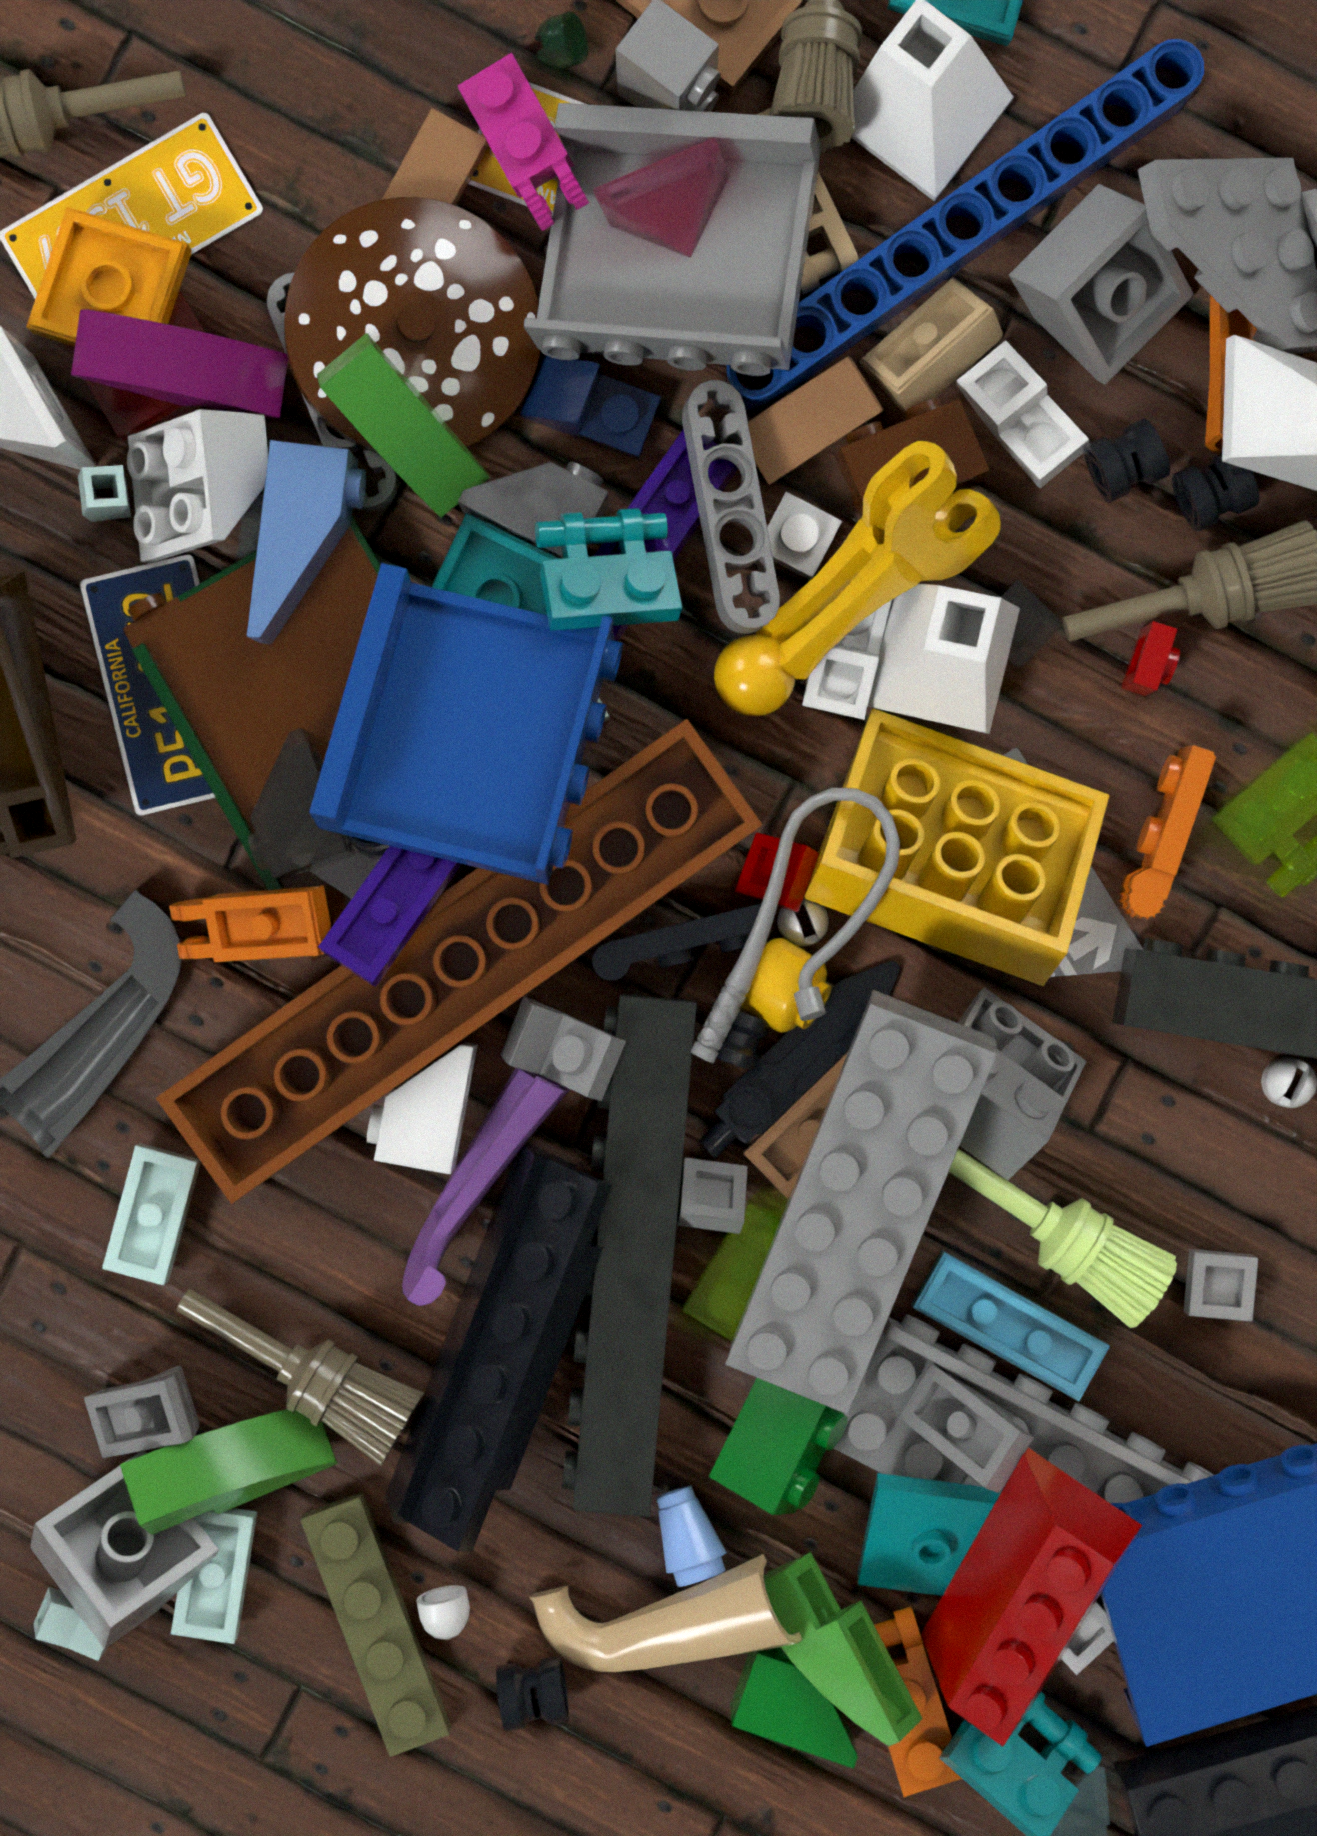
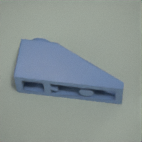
M270 440L247 637L259 643L272 644L350 526L353 508L361 509L363 506L366 490L365 469H358V460L348 449Z

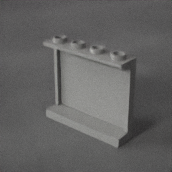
M559 103L555 129L574 164L571 170L589 203L576 210L575 206L567 201L560 188V180L558 178L552 217L555 224L551 226L537 318H525L524 329L537 348L543 354L560 360H576L580 357V353L604 355L607 360L622 365H639L642 363L643 358L667 360L668 364L673 367L692 371L705 369L706 363L731 365L734 371L752 376L767 375L770 373V369L789 370L822 147L814 118Z

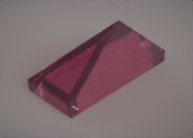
M712 138L595 187L593 191L611 227L691 258L730 176L716 139Z

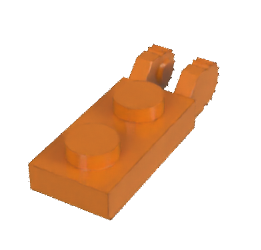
M1190 745L1181 747L1178 756L1170 754L1166 759L1157 785V791L1165 793L1158 816L1149 815L1137 843V851L1145 854L1141 867L1124 876L1121 884L1123 891L1118 893L1120 894L1118 901L1121 904L1119 908L1124 909V914H1130V917L1133 918L1137 916L1140 919L1141 917H1144V919L1149 917L1155 918V914L1161 913L1160 909L1165 907L1163 901L1168 898L1174 877L1180 866L1216 759L1213 751Z
M324 886L216 894L207 898L184 900L169 905L172 920L187 922L206 919L209 937L194 936L178 943L179 959L213 958L214 962L323 955L324 953L318 946L332 928Z

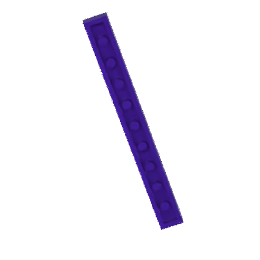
M684 429L627 508H639L641 514L665 513L668 527L667 538L643 541L646 552L671 551L673 562L701 523ZM711 441L709 445L703 444V448L708 450L718 444ZM719 459L713 461L708 468L710 483L717 490L723 491L738 470L737 466L728 460ZM602 543L594 556L619 555V543ZM629 625L613 626L614 641L620 639ZM389 846L318 948L324 954L376 988L462 864Z

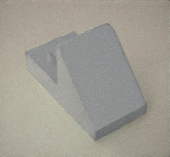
M523 996L500 1055L512 1067L542 1075L588 1098L602 1101L626 1041L532 998Z
M934 1363L931 1364L898 1416L984 1488L997 1493L1000 1492L1023 1453L1034 1439L1033 1436L1012 1421L1014 1415L1010 1410Z
M181 1366L173 1367L143 1381L102 1389L84 1397L102 1458L185 1443L194 1438L199 1428V1420Z

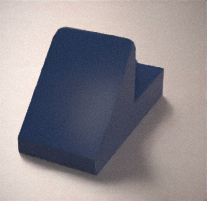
M542 355L520 415L525 419L639 461L661 404V396L602 375L601 366L598 363L583 360H560Z

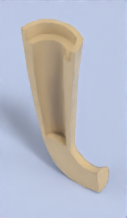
M764 1554L707 1581L606 1623H595L580 1615L571 1603L568 1585L533 1593L529 1596L533 1602L540 1628L554 1650L576 1666L594 1671L622 1672L677 1665L794 1645L803 1640L799 1632L792 1635L788 1634L773 1611L763 1579L764 1568L767 1563Z

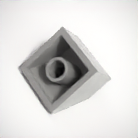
M1098 184L1009 274L1032 316L1097 381L1105 385L1194 295L1172 251L1168 252L1151 234L1145 205L1101 184Z
M140 1451L127 1461H130L147 1453L145 1451ZM120 1466L34 1524L30 1545L34 1554L104 1650L156 1613L219 1552V1549L195 1517L153 1535L139 1526Z

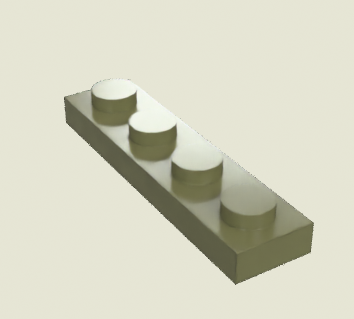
M363 1492L303 1513L300 1519L389 1756H395L448 1736L452 1726Z

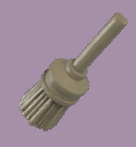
M809 0L803 8L793 11L783 21L781 31L783 43L779 50L781 71L769 116L814 118L822 146L821 153H824L827 148L833 149L834 146L840 147L844 142H850V138L853 137L852 134L855 132L853 75L859 67L860 53L858 48L861 45L862 28L854 16L844 11L843 5L838 0Z
M30 69L21 70L20 74L8 77L0 74V157L12 154L14 158L24 157L25 153L38 150L41 153L51 152L56 129L69 127V119L186 97L182 72L177 70L62 92L59 85L46 88Z
M1303 520L1240 547L1231 542L1224 544L1222 549L1211 552L1208 550L1199 551L1195 555L1191 575L1178 578V586L1063 617L1066 637L1071 642L1185 610L1188 616L1201 613L1215 629H1221L1230 622L1253 620L1255 613L1317 604V531L1314 530L1313 525L1308 523L1307 520Z
M192 1289L185 1293L176 1309L177 1312L277 1370L279 1374L276 1379L287 1385V1410L292 1413L297 1411L311 1419L310 1423L316 1427L321 1421L380 1466H382L423 1397L424 1392L358 1364L359 1356L354 1353L350 1355L335 1347L336 1343L330 1339L325 1340L310 1350L305 1349L299 1344L294 1349H291Z

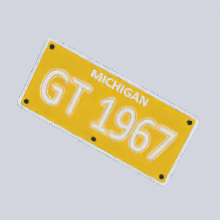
M201 113L0 231V240L36 299L66 207L188 243L192 250L191 254L260 215L263 207L207 113Z

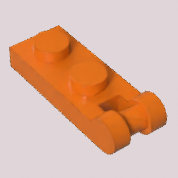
M911 1606L893 1611L895 1617L893 1619L874 1624L886 1648L903 1643L906 1655L892 1659L923 1718L900 1742L888 1746L903 1797L962 1779L939 1758L952 1739Z

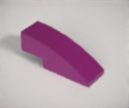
M84 309L80 310L71 376L181 406L199 405L217 411L264 414L265 419L280 418L288 358L287 354L205 332Z

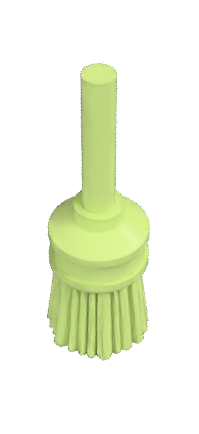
M958 1148L949 1173L1032 1227L1030 1235L1040 1241L1038 1264L1046 1270L1052 1269L1061 1275V1280L1068 1285L1077 1282L1129 1328L1137 1327L1157 1307L1159 1300L1162 1299L1176 1273L1177 1263L1175 1255L1113 1225L1114 1220L1106 1213L1100 1214L1091 1208V1204L1083 1198L1064 1208L1059 1207L1052 1201L1045 1206Z

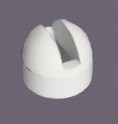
M803 898L801 905L804 904L815 934L804 938L800 922L795 913L783 908L779 911L777 924L783 938L797 946L806 947L816 944L825 936L829 926V917L823 905Z
M1284 1056L1274 1059L1266 1066L1262 1074L1261 1084L1264 1094L1271 1102L1286 1108H1297L1309 1102L1314 1096L1317 1079L1314 1070L1307 1062L1299 1058ZM1298 1068L1303 1071V1074L1291 1099H1288L1283 1095L1289 1088Z
M451 1585L435 1588L421 1594L416 1599L420 1621L425 1631L434 1638L448 1640L461 1633L468 1622L470 1606L467 1590L463 1586Z

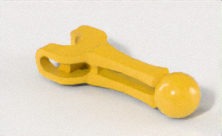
M917 441L905 447L871 478L863 497L862 518L858 520L842 546L819 573L781 606L776 616L762 629L756 631V634L739 637L722 650L714 670L715 686L720 698L729 708L747 716L767 715L779 709L790 697L795 685V679H807L823 657L862 620L890 600L918 585L920 581L950 578L960 574L994 542L999 534L1001 521L995 505L984 495L971 489H959L953 492L956 488L957 480L954 464L949 455L938 445L928 441ZM929 468V472L924 479L913 486L914 479L918 473ZM976 516L970 528L963 532L954 533L966 519Z

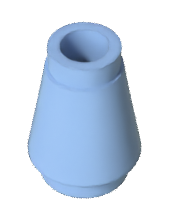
M692 1485L657 1496L666 1573H673L677 1587L694 1584L726 1571L721 1556L727 1552L698 1498L695 1497Z

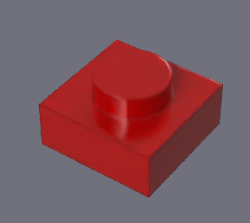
M1155 621L1140 629L1121 686L1122 689L1146 696L1157 691L1160 683L1164 685L1169 684L1180 657V649L1172 646L1178 629Z
M756 832L735 888L736 893L751 900L763 901L780 838ZM793 842L777 907L799 912L819 857V852L807 845Z

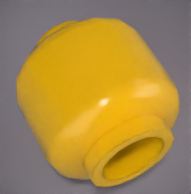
M775 938L767 942L750 990L746 993V999L742 1003L741 1008L756 1018L767 1021L770 1027L778 1032H788L797 1026L802 1029L808 1028L815 1019L806 1021L800 1019L794 993L799 991L798 981L800 972L804 964L813 955L785 938ZM825 964L815 972L812 979V986L819 987L824 1005L832 990L831 986L825 983L827 978Z

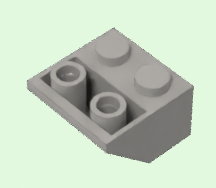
M984 987L957 1023L996 1038L997 1056L959 1146L1008 1181L1049 1141L1087 1061L1022 1015L1012 1005L1006 1003Z

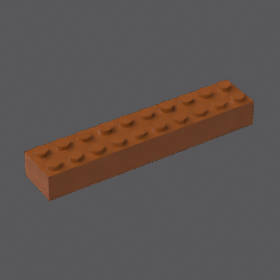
M686 719L586 790L580 806L570 803L564 828L573 830L568 859L564 869L553 866L548 885L477 868L439 896L376 988L341 965L160 1094L156 1099L229 1202L233 1204L756 831L763 824L691 723Z

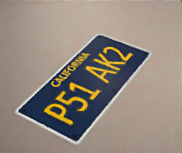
M183 555L84 579L80 584L134 809L138 815H146L215 798L132 651L133 647L122 629L134 622L128 613V609L141 599L160 592L165 600L169 602L200 584L194 558L191 555Z

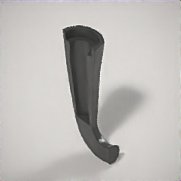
M135 889L109 919V921L120 925L126 930L132 940L134 956L131 967L37 1050L0 1079V1105L32 1136L47 1159L95 1104L137 1048L167 1003L180 972L182 960L179 959L177 944L180 942L173 923L162 909L139 894Z

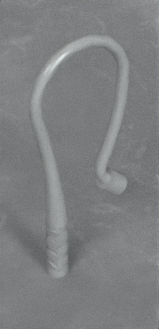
M833 787L810 796L792 812L782 832L768 887L754 926L738 961L726 979V984L722 987L721 993L718 995L712 1011L697 1037L698 1041H695L690 1051L691 1053L714 1063L718 1050L721 1049L722 1043L725 1041L731 1025L746 999L745 995L750 990L771 930L784 884L794 837L803 819L816 808L830 802L853 801L869 808L881 822L887 841L885 863L875 883L861 905L846 924L819 951L810 957L800 972L798 981L799 991L794 993L800 1019L802 1021L812 1020L826 1014L819 987L812 986L813 976L824 963L832 958L851 939L867 920L888 888L898 867L900 849L898 832L893 816L877 797L857 788Z

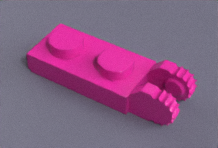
M512 53L457 86L519 199L523 197L542 231L555 223L552 219L553 213L544 197L538 194L536 188L556 176L560 180V188L569 204H573L576 210L589 203L571 170V167L574 166L571 158Z

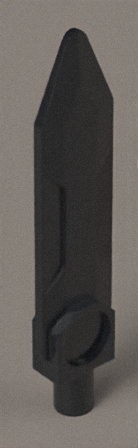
M888 961L839 981L832 988L830 996L824 1005L826 1014L816 1018L806 1029L797 1026L793 1030L788 1031L760 1058L756 1071L748 1070L724 1093L723 1102L714 1110L720 1119L698 1140L715 1159L737 1137L746 1144L755 1134H763L849 1050L872 991L875 990L885 995H890L900 971L898 963Z

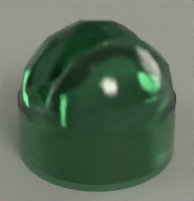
M568 11L554 15L540 23L534 40L542 42L543 49H540L537 55L546 65L554 69L579 65L586 61L588 57L587 34L580 18L574 12Z

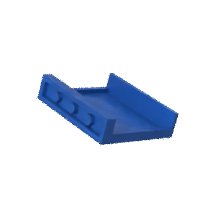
M381 563L309 811L318 828L548 885L553 866L564 869L568 859L573 830L564 828L570 803L580 806L586 792L590 767L581 765L587 741L598 743L602 732L607 705L598 703L603 679L614 681L620 665L623 643L614 641L613 618L603 616L600 628L550 631L548 617L545 614L411 583L406 568Z
M1317 1443L1293 1446L1286 1449L1281 1455L1249 1465H1232L1223 1469L1217 1475L1188 1484H1171L1161 1488L1155 1494L1130 1502L1110 1503L1142 1525L1101 1592V1596L1127 1686L1123 1690L1128 1708L1146 1747L1317 1694Z

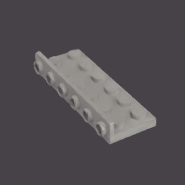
M908 1314L905 1315L902 1323L888 1317L849 1414L844 1413L848 1417L844 1434L834 1447V1449L882 1474L983 1487L898 1417L927 1370L934 1363L1010 1410L1014 1415L1012 1421L1034 1437L1028 1448L1109 1503L1130 1502L1155 1494L1161 1488L1171 1484H1188L1214 1475L1192 1462H1187L1184 1470H1181L1162 1460L1166 1450L1139 1434L1131 1432L1127 1441L1106 1430L1110 1422L1109 1420L1079 1403H1075L1070 1412L1049 1401L1053 1391L1026 1375L1019 1373L1014 1382L992 1371L996 1361L975 1348L962 1344L959 1351L956 1352L936 1341L940 1334L938 1330Z

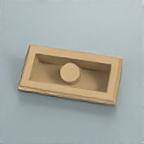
M952 277L859 360V363L904 413L909 408L923 401L935 398L999 342L1003 333L994 309Z

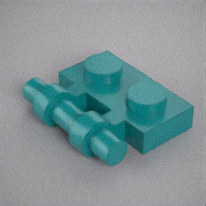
M639 508L618 509L617 516L584 518L582 512L561 513L559 520L535 523L537 547L561 546L563 559L543 560L540 571L550 631L600 627L603 616L613 618V626L679 620L682 604L672 552H646L643 541L667 538L668 527L665 513L641 514ZM619 543V555L588 557L586 544Z
M1040 1692L1034 1704L1004 1747L967 1720H964L939 1757L1026 1836H1050L1079 1792V1789L1061 1774L1067 1762L1072 1761L1085 1774H1090L1096 1769L1102 1759V1754L1086 1741L1087 1732L1072 1719L1064 1721L1044 1703L1045 1695ZM1027 1722L1048 1740L1040 1754L1018 1736V1733Z

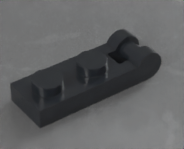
M762 903L606 942L600 945L594 952L592 958L593 968L603 979L618 980L628 972L633 962L657 957L660 968L681 964L697 959L694 947L719 941L722 953L744 948Z

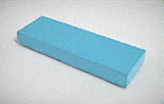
M941 1250L911 1303V1306L919 1312L1077 1401H1080L1110 1348L1103 1340Z

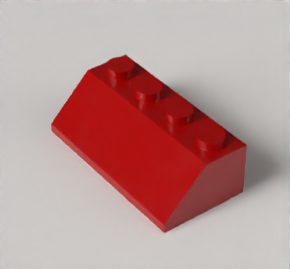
M1030 1448L1023 1453L921 1633L948 1707L1002 1747H1004L1034 1704L1142 1527L1140 1523Z

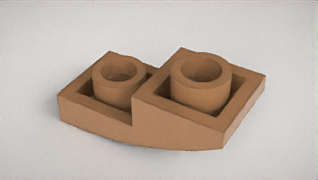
M851 356L841 360L748 421L755 464L769 485L884 411Z

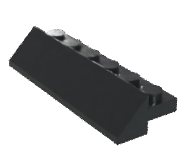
M526 1142L512 1162L385 1495L394 1524L410 1523L457 1552L473 1551L495 1491L511 1490L603 1249L591 1243L612 1185L576 1169L575 1164Z

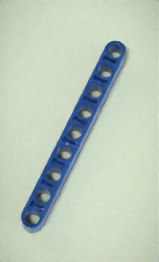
M1168 39L1158 44L799 302L795 329L799 327L815 329L820 334L823 345L819 350L812 353H803L792 346L789 370L770 369L769 374L772 382L761 390L752 391L744 388L737 379V372L731 368V365H727L725 382L732 385L740 393L745 410L754 412L770 407L1176 115L1187 104L1201 83L1204 75V60L1200 51L1192 43L1182 39ZM1159 68L1173 70L1179 75L1182 87L1170 89L1163 86L1158 81L1155 70ZM1108 105L1122 107L1128 113L1131 124L1124 127L1111 124L1103 113V107ZM1056 142H1065L1072 145L1079 154L1080 162L1075 164L1059 162L1053 156L1050 145ZM1005 179H1014L1021 182L1028 192V199L1022 202L1007 200L1001 194L998 182ZM953 216L968 218L974 223L977 236L969 240L955 238L949 233L946 227V220ZM902 253H912L923 261L926 272L918 277L904 276L896 270L893 259ZM850 290H861L872 298L874 309L865 315L852 314L844 308L841 296Z

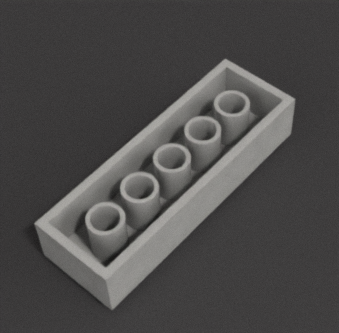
M872 991L733 1337L725 1365L849 1414L997 1056L996 1038L878 991Z

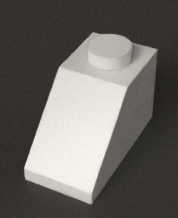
M464 1042L386 1096L384 1106H373L367 1131V1143L377 1144L374 1161L445 1174L453 1172L456 1168L478 1044Z

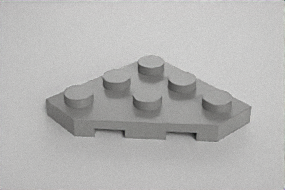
M1294 158L1154 160L1139 168L1138 173L1151 234L1168 252L1178 247L1198 268L1194 277L1198 283L1228 313L1238 309L1257 329L1253 337L1256 342L1290 354L1317 351V269L1314 259V247L1310 239L1301 196V184L1297 176Z

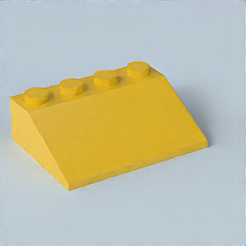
M872 708L842 788H857L877 797L893 816L900 839L898 867L876 908L866 921L1044 986L1068 953L1110 795ZM837 801L804 899L850 916L861 905L885 863L887 845L882 824L869 808L853 801Z

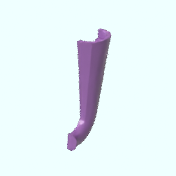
M519 1068L514 1069L456 1166L415 1241L407 1261L402 1283L403 1293L408 1301L422 1306L432 1303L442 1294L446 1282L445 1277L438 1271V1268L452 1240L529 1138L571 1089L542 1075Z

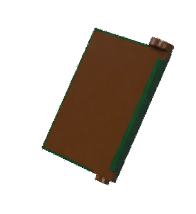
M353 515L351 516V524L272 644L259 643L247 637L257 551L169 602L165 600L160 592L141 599L128 609V613L134 622L122 628L133 647L132 651L267 889L324 886L331 927L349 904L351 898L289 858L287 853L311 817L309 813L381 566ZM326 954L309 957L313 962L326 956Z

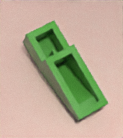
M368 333L364 334L317 374L319 386L392 469L440 518L458 504L463 490L481 485L490 478L484 468L412 382L402 375Z
M287 1409L199 1434L185 1443L166 1446L120 1464L139 1526L153 1535L212 1509L217 1514L223 1513L338 1464L324 1423L321 1421L316 1427L310 1423L311 1419L297 1411L292 1413Z
M811 1552L764 1575L766 1592L781 1626L788 1634L792 1635L799 1632L803 1639L798 1644L781 1647L792 1663L826 1699L855 1724L887 1746L900 1742L923 1718L862 1601L840 1609Z

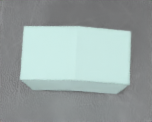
M123 465L82 467L78 474L83 516L91 522L131 517L126 477H124ZM113 488L114 498L97 499V489Z
M48 1587L33 1623L36 1639L71 1649L99 1661L107 1648L103 1649L63 1592Z

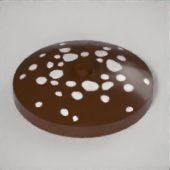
M421 197L383 199L353 209L335 220L320 233L302 256L291 280L285 305L284 341L287 358L301 393L319 418L349 442L365 450L378 453L324 393L317 379V374L364 334L368 333L402 375L412 382L468 449L490 436L512 415L531 385L537 369L540 350L524 329L525 318H537L539 302L528 271L517 253L494 228L479 217L455 205L435 199Z

